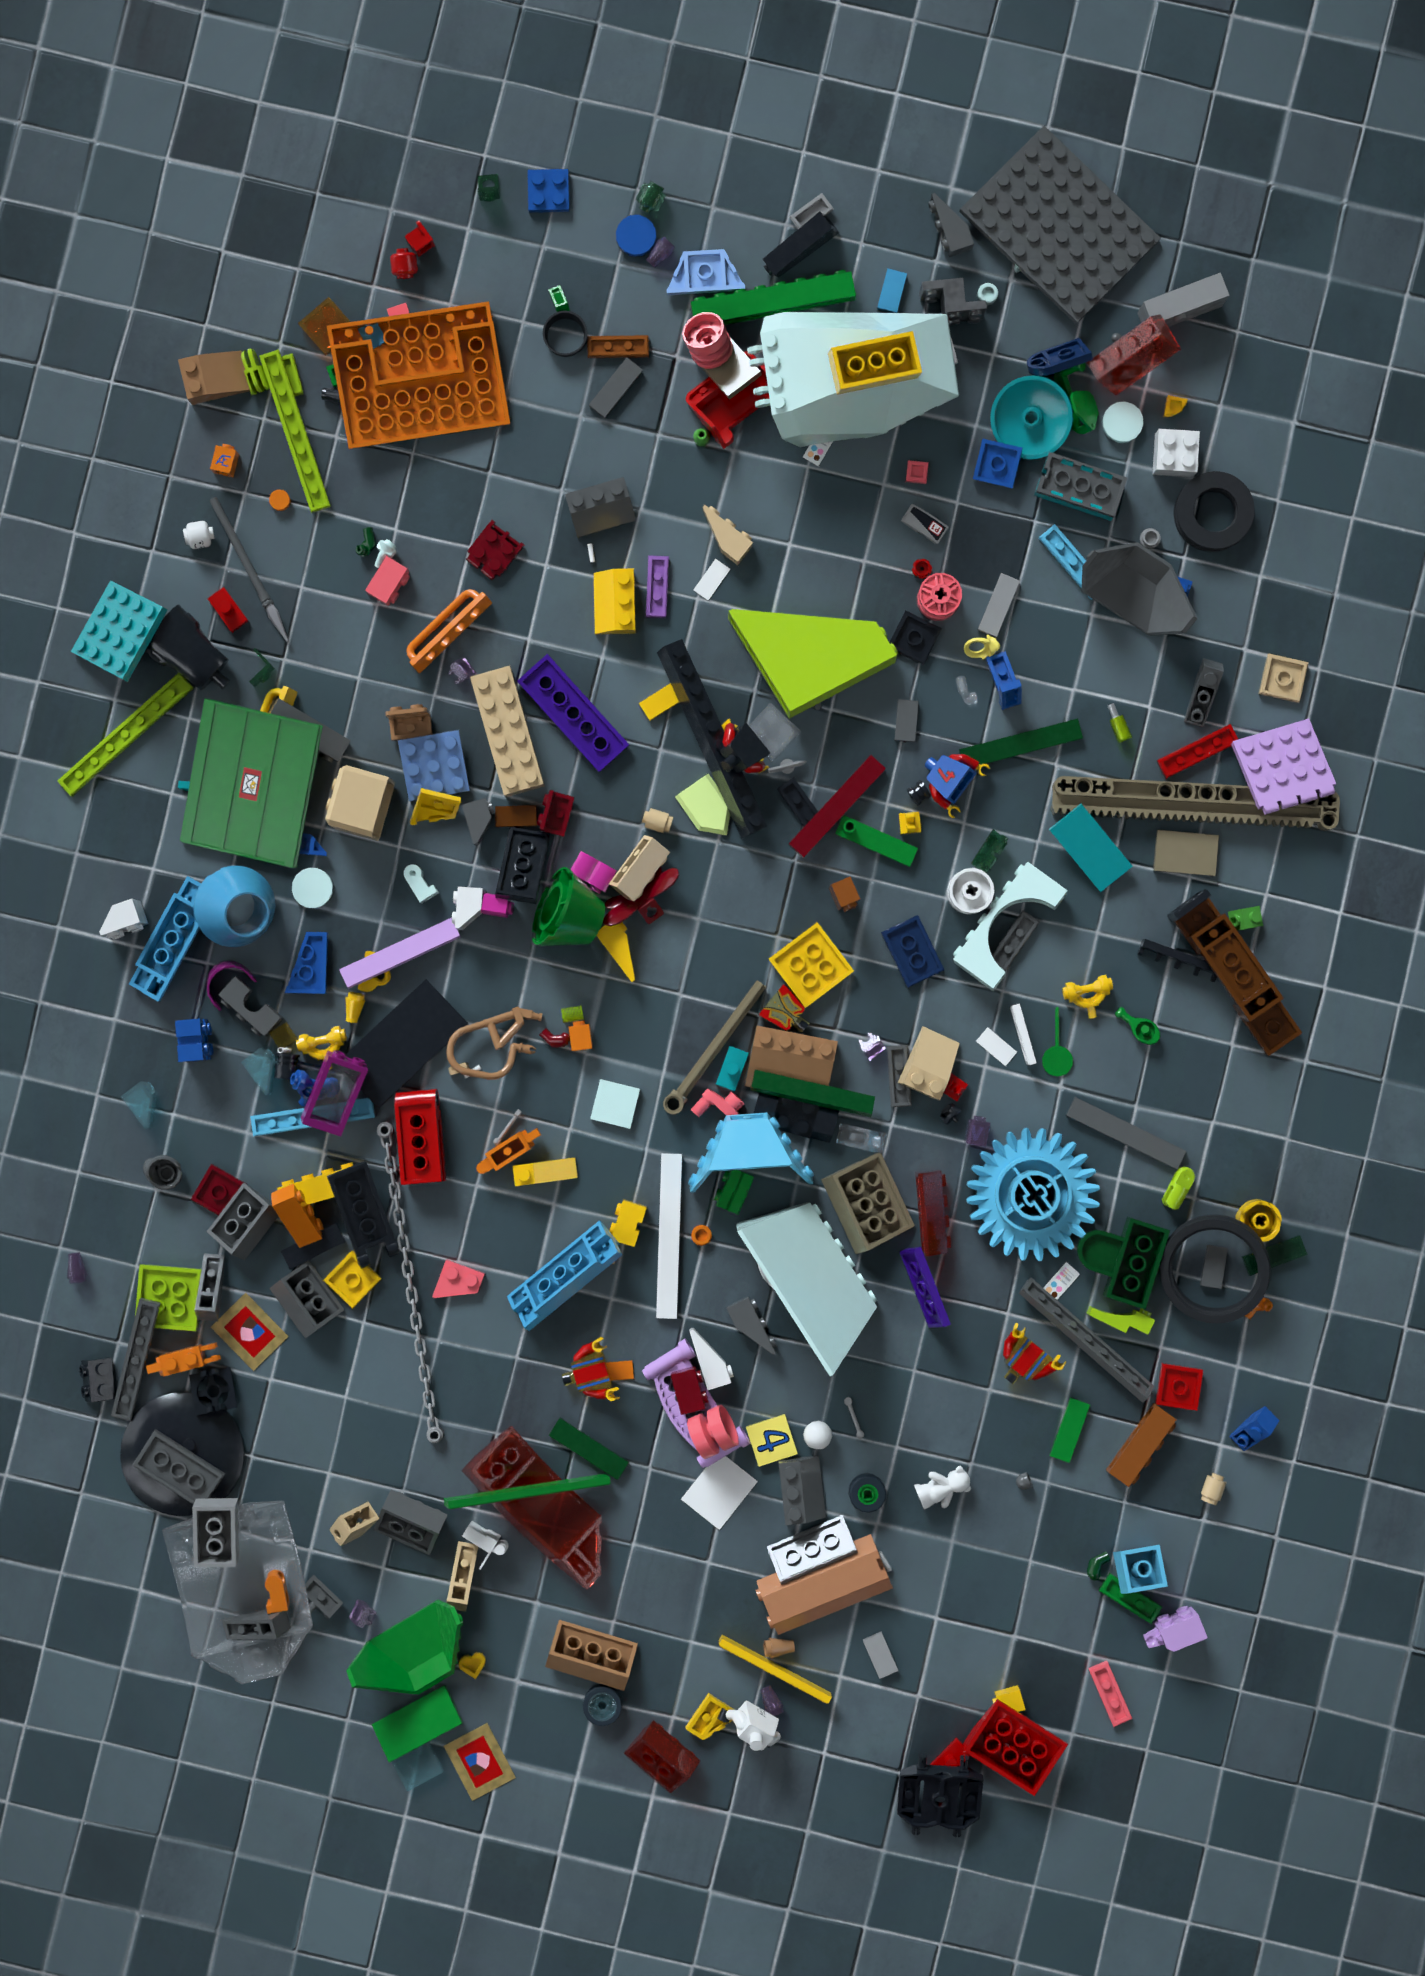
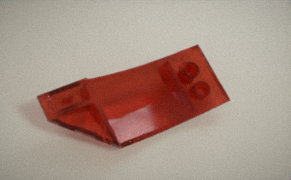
M512 1426L507 1428L475 1455L461 1470L480 1492L562 1480ZM573 1490L491 1503L539 1551L585 1589L588 1590L601 1575V1566H599L601 1515Z

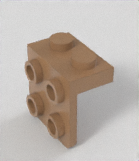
M422 704L411 705L410 709L391 707L390 711L385 712L390 723L392 741L433 734L430 711L423 707Z

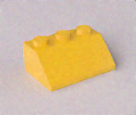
M634 568L610 569L594 573L595 634H636Z

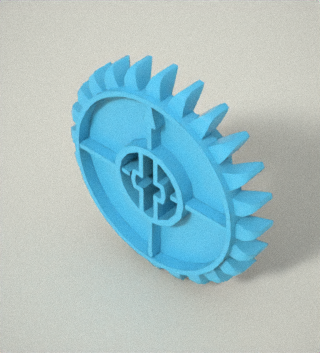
M1023 1128L1021 1139L1017 1140L1015 1135L1009 1131L1006 1133L1007 1144L1003 1146L998 1140L994 1139L991 1143L995 1152L991 1155L988 1152L981 1151L980 1157L985 1164L983 1166L972 1165L971 1170L979 1177L978 1180H970L966 1184L969 1188L976 1190V1194L969 1196L966 1199V1203L977 1205L978 1207L977 1210L970 1214V1219H982L984 1221L978 1228V1233L983 1235L991 1231L993 1234L990 1237L989 1245L995 1247L1003 1241V1253L1006 1256H1009L1014 1247H1017L1019 1258L1022 1261L1026 1260L1029 1250H1033L1035 1258L1038 1261H1042L1044 1248H1047L1054 1257H1059L1058 1243L1061 1242L1072 1250L1074 1245L1069 1236L1072 1233L1079 1237L1086 1234L1079 1226L1080 1222L1091 1224L1095 1222L1094 1218L1085 1211L1086 1208H1097L1100 1204L1088 1198V1193L1100 1190L1099 1185L1087 1183L1086 1181L1087 1178L1096 1173V1170L1093 1168L1082 1169L1080 1167L1087 1160V1154H1078L1073 1157L1071 1154L1076 1147V1143L1072 1141L1061 1147L1062 1134L1060 1133L1054 1134L1050 1141H1047L1046 1129L1040 1128L1036 1137L1031 1138L1029 1129ZM1040 1175L1047 1181L1042 1183V1185L1034 1183L1030 1176ZM1024 1178L1032 1189L1040 1190L1036 1195L1046 1207L1044 1210H1041L1038 1204L1031 1198L1027 1200L1030 1193L1021 1182ZM1017 1186L1022 1191L1019 1194V1197L1022 1202L1015 1201V1191ZM1049 1187L1051 1188L1050 1202L1045 1198L1048 1195L1046 1188ZM1026 1204L1029 1207H1033L1037 1213L1027 1214L1020 1210V1208Z

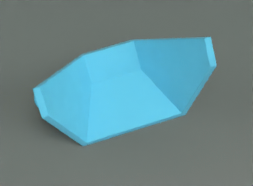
M768 1113L726 1115L723 1121H719L715 1130L717 1134L714 1139L711 1138L706 1147L708 1152L705 1156H701L697 1165L699 1169L696 1174L693 1173L688 1184L690 1185V1192H695L714 1171L790 1166L808 1184H813L812 1177L814 1173L808 1165H803L801 1154L797 1149H792L790 1146L791 1140L786 1133L782 1134L778 1129L780 1125L774 1116L771 1118Z

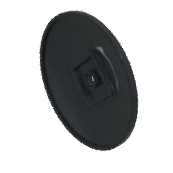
M174 1392L162 1395L148 1402L133 1416L123 1435L120 1459L126 1482L143 1503L158 1512L168 1515H193L192 1503L132 1466L155 1429L225 1473L210 1498H226L230 1494L242 1472L244 1442L236 1421L227 1410L196 1416L192 1392ZM207 1396L199 1398L204 1405L212 1406V1400Z

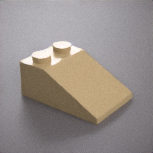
M922 1026L898 1083L933 1099L941 1100L948 1084L960 1043Z

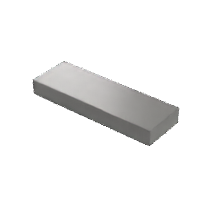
M1003 573L1000 574L978 631L997 638L1020 580Z

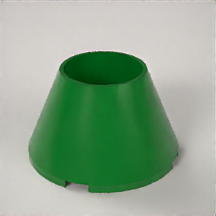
M562 867L552 876L554 882L550 888L545 887L536 908L532 924V932L535 933V938H532V941L538 946L590 944L598 934L604 919L605 904L571 869Z

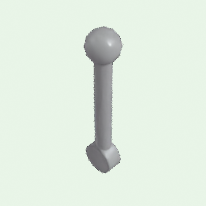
M518 1109L499 1137L493 1140L495 1146L501 1144V1139L521 1115L522 1111Z
M847 1397L844 1399V1403L848 1406L857 1430L856 1436L861 1439L864 1437V1432L861 1431L852 1407V1399Z

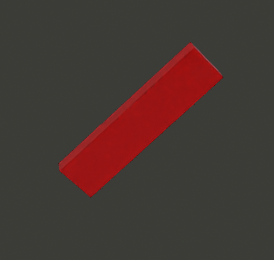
M1229 724L1157 760V763L1165 779L1231 747L1232 742L1238 740V737L1232 725Z

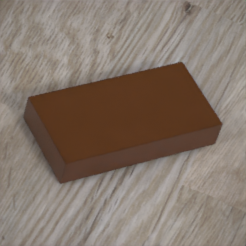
M536 805L495 806L496 827L537 826Z

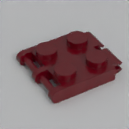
M494 520L489 522L467 550L469 556L466 558L477 569L483 564L481 572L491 580L496 575L501 577L524 547V544L513 539L508 531L504 532L495 525L496 522ZM506 539H508L509 541H511V542H512L514 545H516L517 547H514V546H513L510 542H508Z

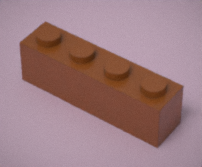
M1153 1403L1106 1468L1107 1472L1128 1487L1131 1484L1134 1485L1140 1477L1139 1472L1143 1467L1146 1468L1150 1464L1153 1452L1155 1450L1158 1451L1164 1444L1163 1438L1176 1427V1419Z

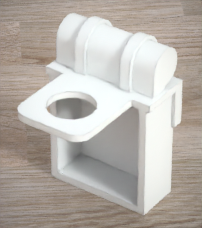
M471 1521L462 1535L465 1539L488 1552L479 1568L480 1570L491 1552L503 1555L509 1547L506 1540H499L501 1535L490 1529H485Z

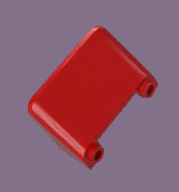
M748 351L744 352L750 360L757 359L753 354H748ZM764 365L756 366L762 375L730 400L710 377L686 395L687 404L723 449L734 441L731 429L758 409L755 407V402L770 399L769 393L754 395L753 393L755 388L768 386Z

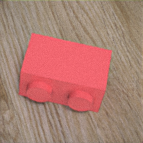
M386 556L367 586L366 593L389 606L390 603H394L399 596L398 590L401 585L405 586L410 578L408 575L409 570Z

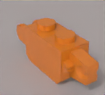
M217 1342L207 1345L199 1344L162 1354L156 1357V1363L146 1366L147 1373L159 1371L160 1376H168L221 1360L220 1355L206 1358L204 1352L205 1350H212L218 1347Z

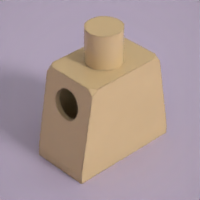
M366 1502L340 1515L330 1528V1532L334 1536L335 1541L340 1546H343L362 1536L380 1518L370 1503ZM358 1518L363 1520L361 1523H357Z

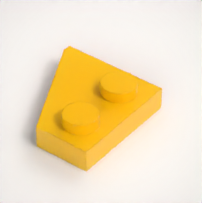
M708 1693L685 1728L695 1736L705 1740L715 1731L722 1730L728 1724L717 1719L721 1708L727 1711L735 1709Z

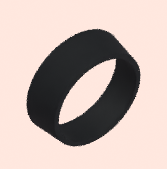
M559 311L546 320L543 327V339L546 346L553 353L562 357H570L580 352L584 347L587 339V326L578 314L571 311ZM560 319L576 321L584 332L582 345L571 353L557 352L548 343V331L552 324Z

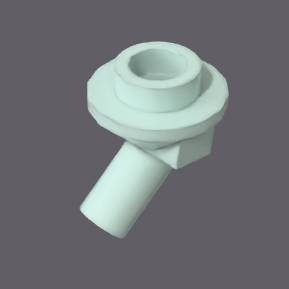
M390 540L379 541L377 549L380 552L377 556L375 567L379 568L386 556L392 558L396 555V546Z

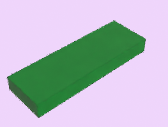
M1072 1397L1069 1398L1049 1454L1051 1457L1070 1463L1090 1404Z
M1110 1572L1099 1588L1100 1592L1151 1625L1163 1608L1141 1592L1121 1594L1118 1577Z

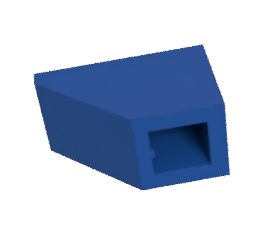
M1264 1406L1251 1414L1229 1437L1245 1451L1270 1436L1279 1420Z

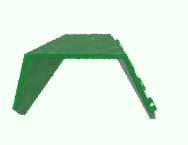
M436 1600L367 1641L346 1670L352 1688L419 1695L453 1675L455 1665L458 1664L457 1652L460 1650V1628L463 1626L461 1614H457L454 1606Z

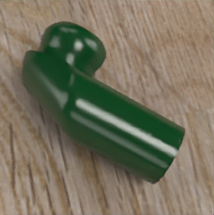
M373 527L363 529L365 540L356 547V553L362 557L369 555L376 545Z
M1106 1551L1089 1560L1087 1575L1093 1581L1100 1578L1101 1565L1111 1561Z

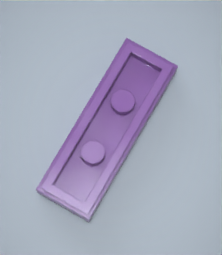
M648 556L646 618H666L669 556Z

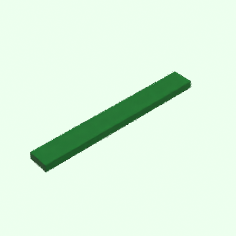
M598 1474L444 1498V1506L448 1509H456L611 1484L610 1476Z

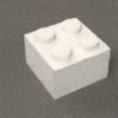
M1158 429L1154 440L1152 475L1194 477L1198 470L1200 431Z

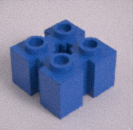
M200 1018L175 1021L176 1037L178 1039V1062L211 1060L213 1045L208 1043V1035L212 1034L211 1023H208L207 1019Z

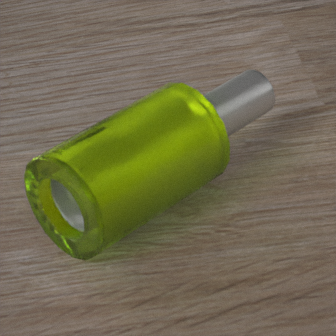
M1114 703L1108 705L1112 716L1109 722L1118 743L1132 738L1124 716L1118 714Z

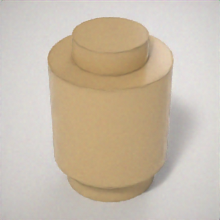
M650 808L649 812L645 811L642 823H645V828L661 833H669L673 817L669 816V813Z
M1212 1473L1211 1476L1207 1475L1201 1491V1500L1213 1505H1217L1218 1501H1221L1227 1482L1223 1481V1476Z

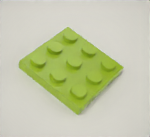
M140 1264L135 1315L140 1298L160 1302L161 1305L155 1328L197 1331L198 1320L195 1314V1304L201 1269Z

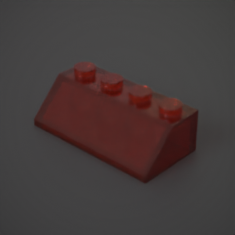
M1161 314L1146 319L1096 355L1093 360L1088 361L1087 364L1096 379L1114 395H1118L1182 349Z
M941 1170L915 1172L922 1251L925 1257L948 1253V1248H951V1238L946 1234V1228L949 1227V1216L945 1215L944 1207H948L947 1195H943V1187L946 1186L945 1174H941Z

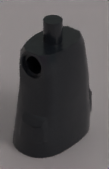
M179 604L176 605L161 621L145 652L159 665L168 666L185 676L200 690H203L211 681L221 689H224L230 680L220 671L229 659L212 645L200 629L199 622Z

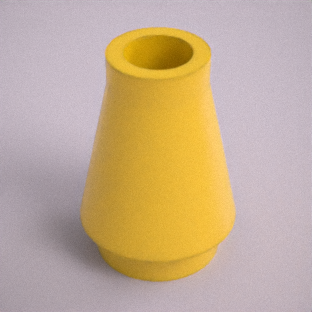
M348 992V996L345 997V1021L358 1023V1018L366 1001L364 994Z

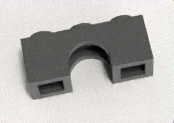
M234 977L220 992L221 1002L229 1009L231 1007L237 1011L236 1016L244 1023L248 1021L252 1025L251 1029L258 1036H268L284 1018L269 1004H265L257 1012L251 1011L247 1006V999L253 990L239 977Z

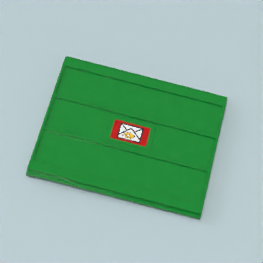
M205 698L180 841L281 866L297 868L323 725Z

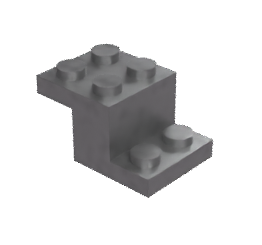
M963 278L923 281L919 291L920 301L934 303L937 302V299H940L941 314L948 315L949 325H957L961 321L978 323L980 320H983L987 309L986 300L965 302Z

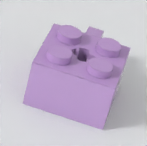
M1188 1606L1178 1608L1174 1614H1163L1157 1617V1620L1153 1622L1155 1628L1143 1635L1148 1648L1165 1645L1167 1649L1173 1652L1208 1638L1199 1615L1192 1607Z

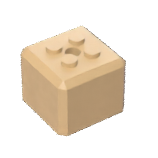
M348 765L343 766L339 769L338 776L333 781L332 797L327 801L326 810L328 811L325 819L328 825L336 830L379 841L395 782L383 775Z

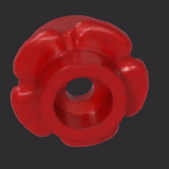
M917 559L913 563L912 573L915 576L924 579L927 578L928 574H931L932 566L927 559Z

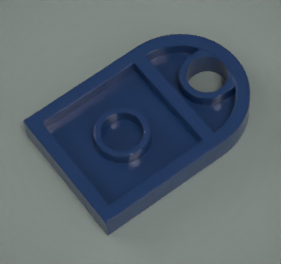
M1077 338L1037 352L1029 357L1026 363L1030 374L1045 376L1091 361L1093 357L1091 351L1082 340Z

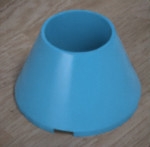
M244 866L223 867L212 875L207 876L199 886L194 899V916L202 933L211 941L226 947H241L259 939L269 928L275 913V897L270 884L261 874ZM251 894L254 900L252 916L242 925L229 926L226 915L230 903L240 895Z

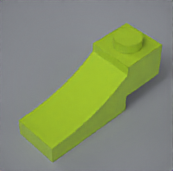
M1089 1306L1086 1312L1088 1315L1125 1333L1129 1326L1148 1335L1155 1322V1319L1151 1318L1152 1313L1142 1308L1139 1311L1133 1309L1132 1313H1110Z

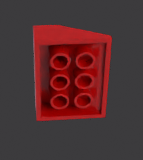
M999 1699L992 1704L977 1722L963 1743L964 1752L1033 1796L1036 1795L1068 1746L1067 1742Z

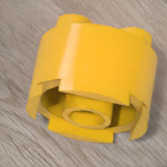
M1260 1199L1249 1200L1239 1208L1235 1215L1237 1220L1252 1228L1261 1238L1262 1242L1273 1239L1280 1231L1281 1214L1278 1208L1270 1202ZM1257 1216L1262 1217L1260 1225L1255 1223Z

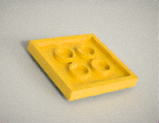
M818 922L768 959L805 1008L854 972L853 968Z

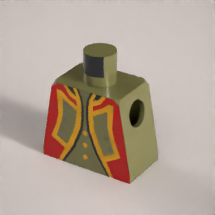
M784 984L758 1014L785 1031H788L793 1025L802 1033L810 1024L800 1016L805 1010L804 1006Z

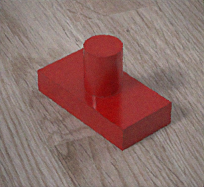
M225 587L207 598L232 633L249 621Z
M956 1737L930 1765L959 1767L960 1756L964 1755L965 1761V1755L968 1757L970 1755L964 1752L963 1743Z

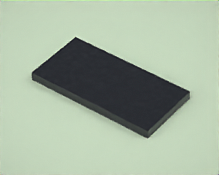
M425 979L346 1053L345 1057L351 1059L357 1057L365 1061L368 1071L360 1089L380 1108L448 1044L451 1035L456 1030L467 1026L469 1023ZM338 1065L355 1083L359 1072Z

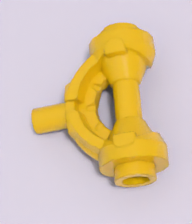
M1101 975L1093 984L1080 986L1073 982L1065 983L1062 993L1064 1000L1068 999L1069 1003L1073 1002L1079 1007L1087 1008L1088 1017L1096 1018L1095 1006H1099L1105 996L1110 994V990H1113L1111 978ZM1096 992V994L1090 998H1083L1081 996L1085 993Z
M335 1026L327 1035L320 1037L301 1034L299 1039L296 1040L298 1051H302L303 1055L308 1054L315 1059L324 1061L327 1051H339L340 1047L344 1045V1041H347L345 1029ZM330 1043V1046L326 1049L316 1048L317 1045Z

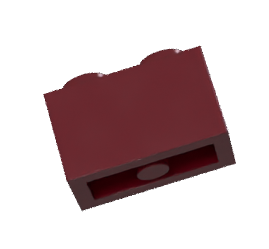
M696 1366L672 1372L671 1378L681 1415L705 1409V1403L709 1401L706 1390L702 1391L700 1383H703L701 1371H697Z

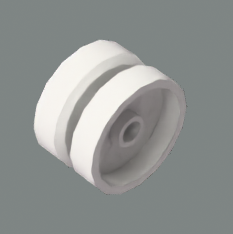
M976 868L964 869L955 874L949 881L947 888V897L951 906L958 912L967 915L976 914L987 908L994 895V885L991 878L984 871ZM972 888L974 891L973 895L967 894L966 890Z

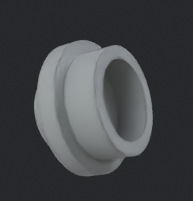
M1153 528L1145 529L1140 535V543L1147 549L1157 547L1161 540L1159 532Z

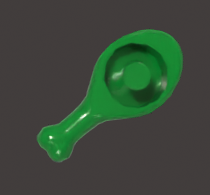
M1119 1007L1115 1012L1117 1018H1122L1130 1025L1132 1033L1138 1041L1147 1045H1153L1160 1040V1031L1151 1020L1134 1018L1123 1007Z

